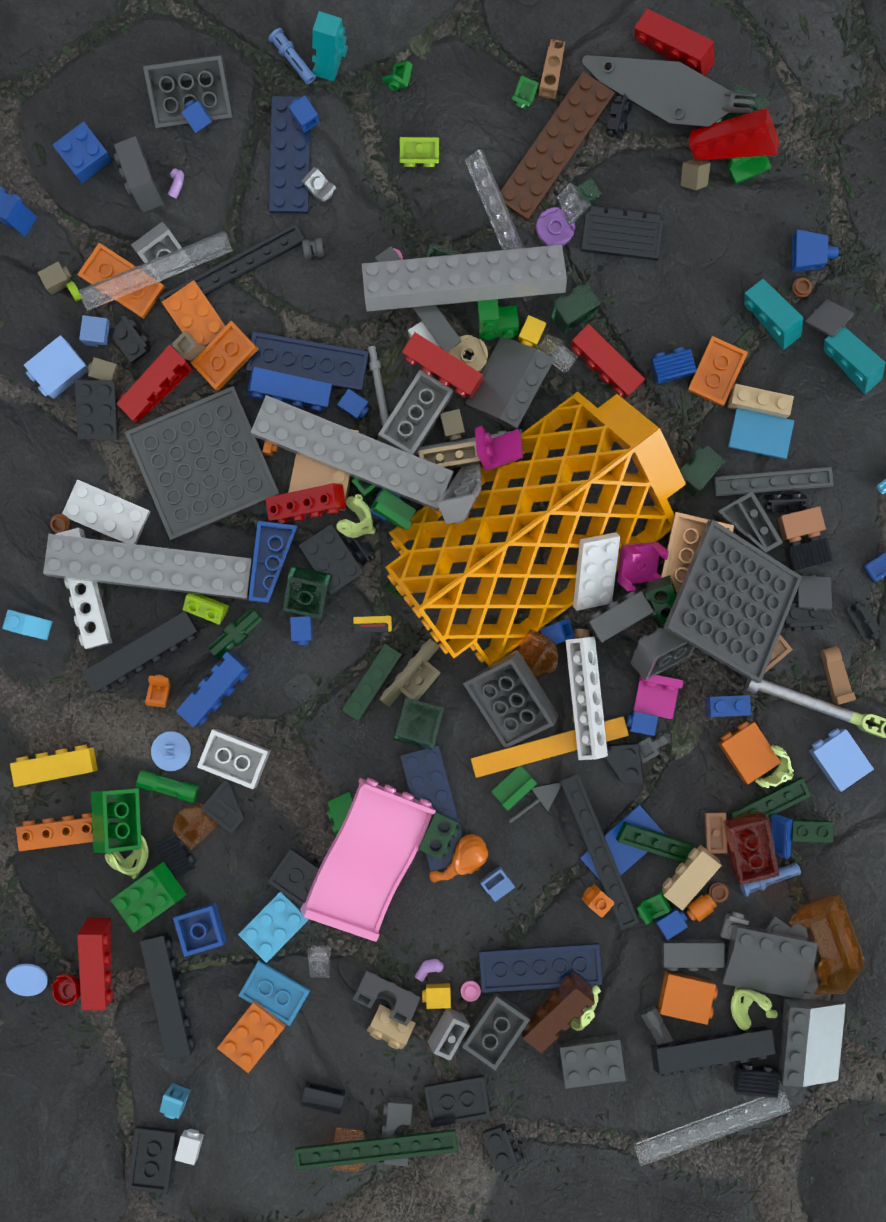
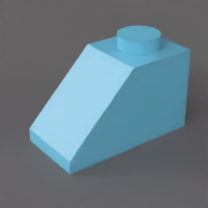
M8 610L2 629L48 640L53 621Z
M172 1083L163 1096L160 1112L164 1113V1116L167 1118L179 1119L184 1110L190 1089Z

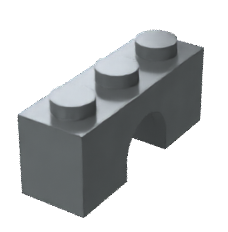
M366 971L353 1000L371 1009L375 1000L384 999L391 1005L389 1018L407 1026L414 1015L420 997L411 991L398 987L393 982L380 978L375 973Z
M389 1097L388 1103H384L383 1116H387V1124L382 1125L383 1137L397 1136L395 1129L398 1126L411 1125L413 1098ZM408 1158L385 1160L384 1165L408 1166Z

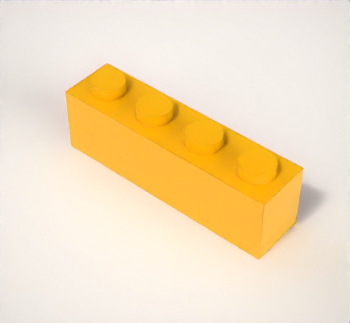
M87 745L76 746L75 751L68 752L67 748L56 750V755L48 756V752L35 754L36 758L30 760L28 756L16 758L15 763H10L14 787L98 771L94 747L87 748Z

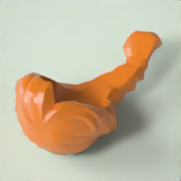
M468 834L460 838L455 847L451 864L444 872H430L429 878L431 882L449 880L458 874H473L475 871H478L488 857L486 843L480 836L475 834Z

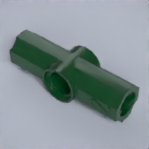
M251 607L237 621L235 620L222 631L223 634L208 646V649L220 660L226 652H229L234 646L236 647L249 636V633L263 621V618Z

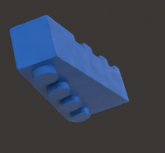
M0 187V221L9 228L13 227L19 234L26 237L37 216L22 204L23 200L13 193L10 196L4 188Z
M253 367L249 375L246 396L265 399L267 395L284 403L291 404L294 407L302 408L305 406L310 407L312 411L322 412V410L328 407L332 384Z
M257 522L249 591L250 602L269 603L295 535L296 525Z
M226 652L222 656L225 659L224 662L221 661L211 669L212 675L204 678L197 687L198 691H193L177 709L176 712L193 728L198 725L202 727L209 719L207 715L211 711L215 712L222 705L220 701L225 695L229 697L236 689L234 687L238 681L243 682L249 675L247 671L250 668L233 652Z

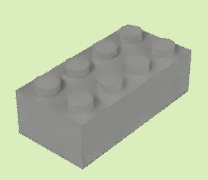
M419 370L379 432L377 440L415 456L440 417V413L443 412L452 398L454 390Z

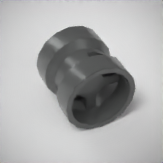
M322 237L315 238L313 241L308 239L302 240L305 260L311 259L314 256L318 258L325 257Z

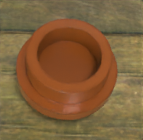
M798 278L792 285V291L795 296L804 298L811 293L812 284L806 278Z
M56 514L52 517L50 526L57 533L68 531L70 520L64 514Z
M716 882L709 887L708 894L714 902L721 903L728 898L729 891L726 885Z

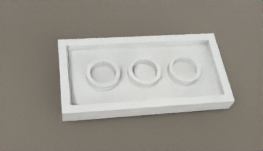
M77 480L62 514L75 522L119 541L137 544L151 511Z
M617 532L580 539L573 607L576 611L612 603L620 536Z

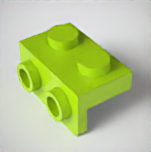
M400 137V163H404V167H415V163H423V167H435V163H439V137Z
M188 593L183 610L220 625L228 613L229 605L204 595Z

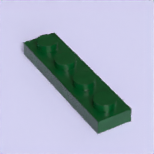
M385 644L342 711L359 721L402 654Z
M799 777L730 812L738 830L741 832L810 797L811 794L804 779Z
M625 821L616 837L619 843L683 863L687 861L691 850L696 848L691 842Z

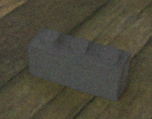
M661 939V964L669 971H677L678 968H686L689 971H698L699 968H706L708 971H718L719 968H724V943L721 940Z

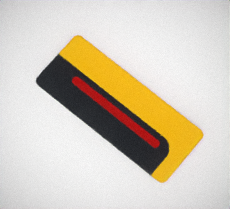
M391 616L354 617L355 633L392 631Z

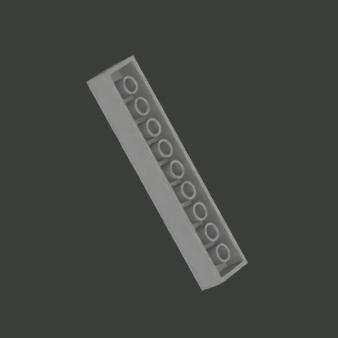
M562 245L362 264L366 311L566 293L567 276Z
M267 395L251 430V434L256 438L435 511L439 510L438 501L447 490L453 476V471Z
M48 534L43 574L49 577L247 600L252 559Z

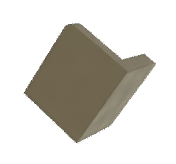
M695 159L683 162L681 186L693 190L707 187L710 162L695 161Z
M184 331L172 343L180 356L190 361H193L206 347L197 343L188 331Z

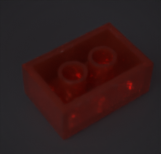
M762 812L723 821L733 876L740 885L778 877L779 870L769 819Z

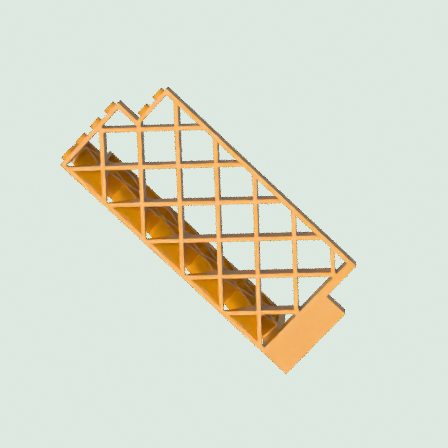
M576 392L521 434L523 454L533 452L531 460L513 461L486 471L481 463V486L486 482L494 481L491 490L480 491L472 509L485 507L482 517L468 518L467 516L466 520L460 524H446L445 520L438 521L439 517L442 516L440 508L438 511L424 506L411 518L410 522L412 525L409 530H402L396 527L389 532L393 538L391 544L401 556L385 567L390 573L387 577L401 596H404L403 598L410 607L414 605L412 610L418 618L421 616L424 618L421 622L427 630H433L430 634L436 642L441 641L439 646L445 654L449 652L455 658L470 647L473 652L477 650L475 655L481 663L485 661L490 666L572 606L578 558L575 565H563L568 548H579L580 539L603 535L609 517H621L616 529L620 536L616 572L619 569L622 545L657 542L671 531L675 515L667 498L686 485L661 429L618 394L597 408L583 395ZM589 420L598 426L586 428ZM573 423L571 430L555 432L563 424ZM613 442H617L624 448L611 451ZM598 444L596 453L579 454L581 446ZM565 448L562 457L547 458L549 450ZM630 458H632L638 470L637 474L625 473ZM591 471L588 480L571 481L574 472ZM558 474L555 483L539 485L541 476ZM525 478L523 487L508 488L510 479ZM591 484H604L597 504L585 503ZM621 485L632 486L626 505L614 504ZM647 492H649L655 504L654 506H643ZM550 501L546 511L530 512L534 502ZM517 504L514 514L499 515L501 506ZM550 515H563L557 534L544 533ZM580 516H592L586 535L574 534ZM637 519H648L645 529L637 536H631ZM509 531L505 542L490 543L493 533ZM477 534L473 545L459 546L462 535ZM445 537L442 547L429 548L432 538ZM408 540H415L411 550H407L403 545ZM508 546H522L517 564H503ZM539 547H552L547 564H533ZM467 562L464 573L449 574L453 563ZM436 564L432 575L419 576L422 565ZM467 577H482L477 594H462ZM498 577L512 578L507 594H493ZM528 578H541L536 594H523ZM558 578H570L568 586L558 595H552ZM426 592L421 605L411 595L412 593ZM441 608L436 625L433 624L424 609ZM457 608H472L467 624H452ZM488 608H502L497 624H483ZM518 608H531L528 618L520 624H513ZM478 638H492L489 647L483 651L477 643Z

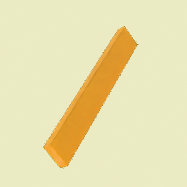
M624 716L604 721L606 742L629 736ZM571 730L471 758L475 776L478 778L577 750L576 732Z

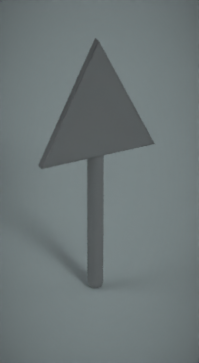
M561 783L533 787L532 791L537 796V799L509 819V823L515 821L539 802L542 803L548 812L561 787Z

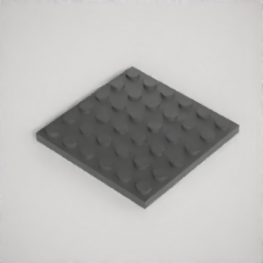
M234 386L125 432L171 541L266 501L267 497L280 495L258 441L251 434L252 427Z
M708 520L666 620L664 629L751 681L761 683L802 576L716 521Z

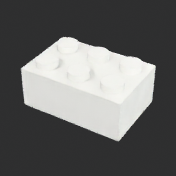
M212 729L197 767L248 788L255 789L271 750L221 730Z

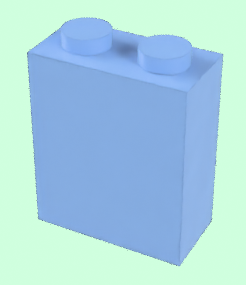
M61 335L24 364L28 370L26 374L33 382L36 380L40 384L38 389L45 397L49 395L53 399L71 386L76 379L87 373L88 366Z
M836 728L828 733V738L825 740L820 739L812 744L813 748L809 750V753L834 789L842 792L874 770V768L846 729Z

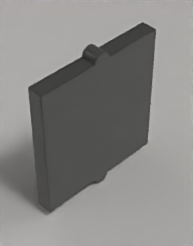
M826 299L817 309H814V313L805 323L833 338L854 316V312Z
M802 576L798 587V609H813V611L832 610L831 577Z

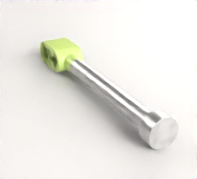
M750 679L746 681L745 690L753 693H756L758 690L855 724L861 731L886 738L884 733V727L886 726L885 718L873 714H860L763 679L761 683H755ZM866 720L876 724V727L868 726V724H866Z

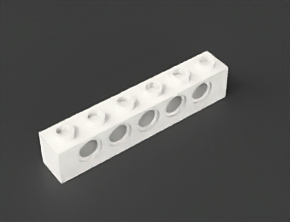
M80 528L55 534L86 538L84 530ZM64 578L66 588L70 589L71 593L69 597L70 605L75 609L76 613L74 621L81 632V635H79L80 644L85 649L112 644L97 582ZM84 584L86 591L81 595L78 589L80 585ZM89 603L91 610L86 614L83 611V607ZM91 622H94L96 625L93 633H90L88 630Z
M595 637L566 640L578 760L607 757Z

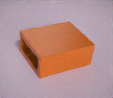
M745 721L737 726L738 730L734 733L730 731L724 734L718 745L745 784H750L780 764L781 761L773 753L774 751L756 723Z
M665 970L657 1010L662 1015L708 1025L709 1019L713 1017L712 1002L717 997L718 988L712 980Z

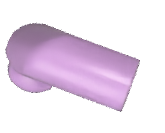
M175 168L170 173L174 181L168 195L177 198L183 185L184 173Z
M438 959L425 960L417 971L415 978L423 982L428 973H439L443 970L444 965Z

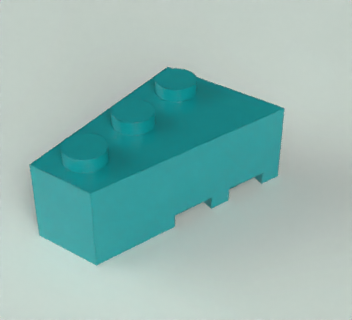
M320 11L313 27L312 48L316 49V56L313 55L312 62H315L312 73L315 76L335 81L342 57H346L348 45H346L347 37L344 36L345 27H343L342 18Z
M764 279L745 292L744 304L746 308L752 311L783 350L802 336L803 316Z
M846 327L841 328L833 338L828 336L825 339V353L838 364L864 395L882 380L886 362Z

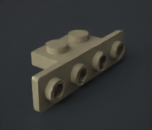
M432 639L425 642L416 656L409 660L406 668L396 676L391 686L384 690L380 700L390 707L397 697L404 693L416 703L441 673L427 662L440 646Z

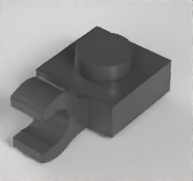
M664 733L655 740L650 735L639 741L642 763L661 753L659 747L669 743L670 740L667 733Z

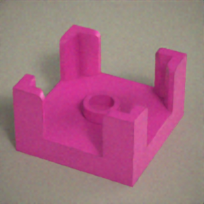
M658 542L622 545L617 582L627 591H634L636 588L632 585L633 583L650 582L661 578V575L657 573L659 555L664 560H667L669 551Z

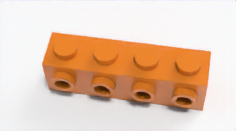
M92 813L82 814V818H74V815L63 816L62 820L55 821L54 818L42 819V823L36 824L35 820L22 822L23 825L16 827L19 851L93 842Z

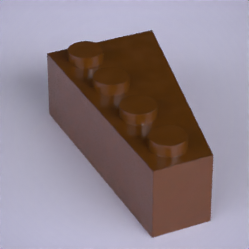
M575 972L563 978L561 986L556 991L553 990L550 993L548 1001L537 1008L535 1016L522 1031L523 1040L540 1053L545 1051L559 1037L560 1030L566 1031L570 1027L574 1017L579 1019L584 1014L583 1009L586 1006L591 1008L595 1004L592 986Z

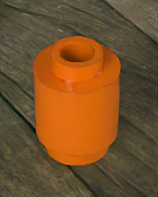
M706 893L704 896L700 895L687 905L689 910L686 913L693 922L695 920L700 922L714 912V908L717 905Z

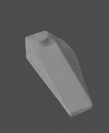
M480 462L462 466L438 501V506L446 524H460L464 522L481 491Z

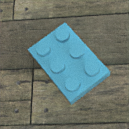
M280 891L238 935L267 963L309 919L303 917L301 910Z

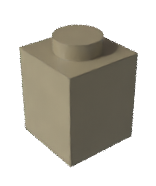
M59 262L37 272L46 290L52 295L66 288V284L71 282L70 277H72V274L68 267H63Z
M94 357L93 362H90L87 372L91 379L116 380L117 383L121 368L115 363Z
M460 409L440 413L445 439H450V441L462 439L461 436L465 435Z

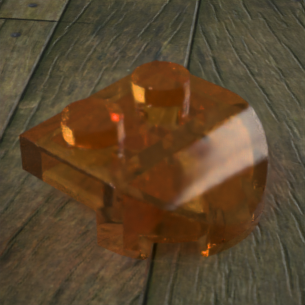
M530 629L517 650L534 676H539L541 673L546 672L550 674L556 669L558 664L557 646L551 638Z

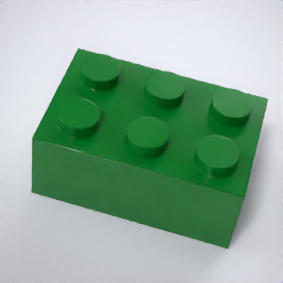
M139 788L91 792L93 853H112L142 849Z
M162 862L112 898L111 902L134 933L187 894L166 864Z

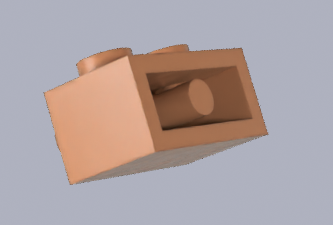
M820 506L777 518L782 540L789 539L790 543L800 541L801 536L808 535L809 538L820 536V532L826 530Z

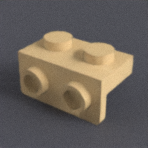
M380 1004L367 1031L370 1032L373 1038L383 1039L388 1042L390 1047L403 1049L416 1023L410 1021L405 1026L390 1019L391 1010Z

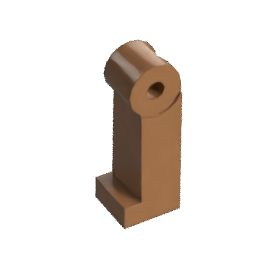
M555 39L550 41L538 96L556 99L565 47L564 41Z
M838 646L822 649L821 657L833 704L840 705L856 700Z

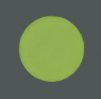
M72 281L67 283L66 286L74 300L77 302L82 299V295L75 283Z

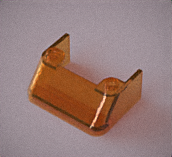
M830 895L800 907L789 920L790 925L801 924L803 927L810 926L815 942L818 943L817 948L822 960L816 970L818 977L821 979L820 985L814 992L816 996L846 994L864 968V957L844 901L840 895Z

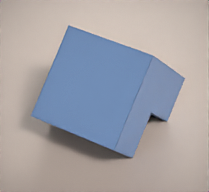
M83 315L79 340L86 346H107L110 321L107 318Z
M498 866L480 880L485 891L495 902L515 888V885L501 866Z

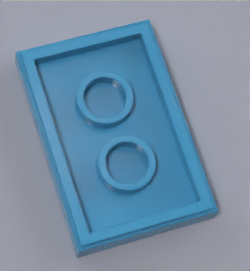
M736 408L728 448L785 460L787 459L795 420Z
M258 960L238 996L251 1004L255 1000L280 1021L290 1026L311 989L263 961Z

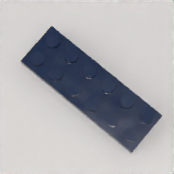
M272 96L270 213L309 214V190L301 181L310 172L311 129L303 133L289 110L291 102L296 98L302 97ZM306 97L311 104V97Z
M259 332L252 333L251 341L258 347V350L247 361V372H251L253 367L330 383L333 387L356 391L363 390L369 356L368 351Z
M437 745L400 755L409 791L414 796V799L419 801L421 798L426 799L432 803L431 806L436 811L458 821L457 826L459 830L456 837H451L448 844L451 847L447 856L442 855L440 860L426 853L430 871L443 869L451 864L455 847L460 838L463 837L440 748ZM441 822L438 828L440 831L446 832L450 829V825L448 822ZM433 840L430 843V847L433 850H438L442 846L438 840Z
M599 943L479 951L482 993L559 988L563 978L567 975L570 976L572 972H575L591 986L602 985Z

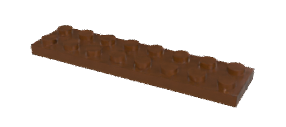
M582 72L499 192L496 201L526 221H529L614 97L615 92L585 72Z

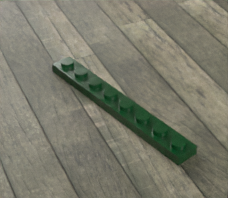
M456 1129L295 1147L294 1154L296 1170L298 1171L458 1152Z

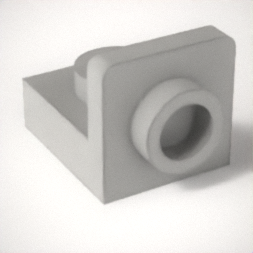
M315 167L301 181L316 199L323 202L328 200L336 189V186L329 183L319 169Z
M735 911L732 914L726 913L720 936L730 940L733 923L745 926L749 924V921L744 918L745 915Z

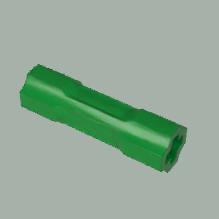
M145 770L140 771L136 782V787L157 791L192 803L195 802L199 791V786L162 777Z

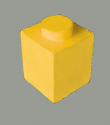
M528 315L518 341L536 349L546 327V322Z
M450 983L426 984V990H422L423 1003H427V1009L451 1008Z

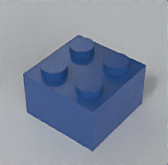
M84 121L52 144L81 183H84L113 161Z
M216 902L178 913L173 917L184 957L222 946L227 941Z

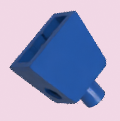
M796 230L792 235L791 272L823 268L828 263V258H838L839 247L828 246L827 235Z

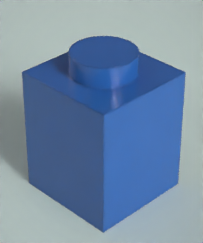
M306 96L296 98L291 102L289 106L290 114L303 133L320 123L317 112Z
M192 99L183 105L185 109L182 111V114L195 133L213 121L200 99L196 102Z
M350 389L346 391L337 404L340 410L356 421H359L360 418L364 419L370 410L368 408V401Z
M290 617L291 641L296 642V645H308V641H313L312 617Z
M569 619L540 629L546 648L575 638Z
M632 711L631 715L627 717L626 726L629 727L628 731L655 736L658 716Z
M672 907L669 913L654 919L667 940L688 927L685 923L688 920L681 909L678 911L675 907Z

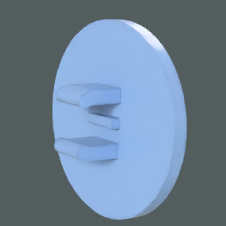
M173 731L165 732L154 740L151 747V756L159 768L166 771H176L184 767L189 761L191 746L184 735Z
M33 964L17 965L9 970L6 977L8 988L22 996H33L41 993L46 988L48 982L46 972Z

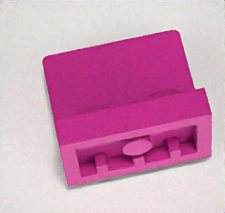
M483 426L475 428L477 456L486 471L523 458L522 439L519 429L492 439L490 433H486Z
M640 675L634 712L672 719L678 689L682 688L684 680L655 675L645 681Z

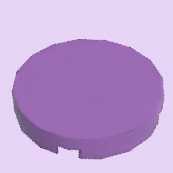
M556 207L547 209L541 213L537 220V236L547 246H564L574 235V219L566 210L564 211Z

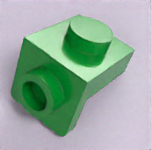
M408 61L394 64L392 75L382 77V82L387 84L388 88L392 90L408 87L413 64Z
M521 75L515 94L512 96L515 105L524 109L526 106H532L540 83Z
M663 892L642 900L637 906L638 915L644 920L646 925L650 924L653 919L672 910Z

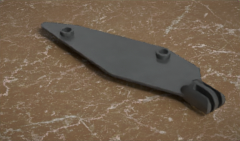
M586 55L582 59L585 67L602 84L621 95L626 94L629 100L670 124L710 127L728 113L748 114L754 112V110L749 108L755 107V102L746 99H756V94L732 92L681 62ZM611 64V69L606 70L607 65Z

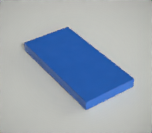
M640 805L635 807L604 835L620 876L648 852L619 843L616 840L624 821L665 834ZM587 850L580 858L600 880Z

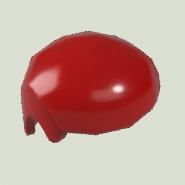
M72 974L56 976L57 979L51 984L52 995L55 1001L62 1006L75 1003L81 995L79 979Z

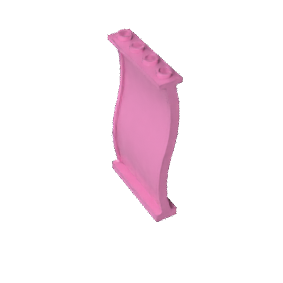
M360 778L358 781L359 786L348 814L329 848L311 886L306 902H303L300 910L305 918L377 942L379 929L390 901L414 859L432 814L435 815L436 810L431 806L432 803L426 799L421 798L419 801L414 799V796L410 793L403 792L401 794L396 792V789L392 786L385 785L383 787L371 778H367V780Z

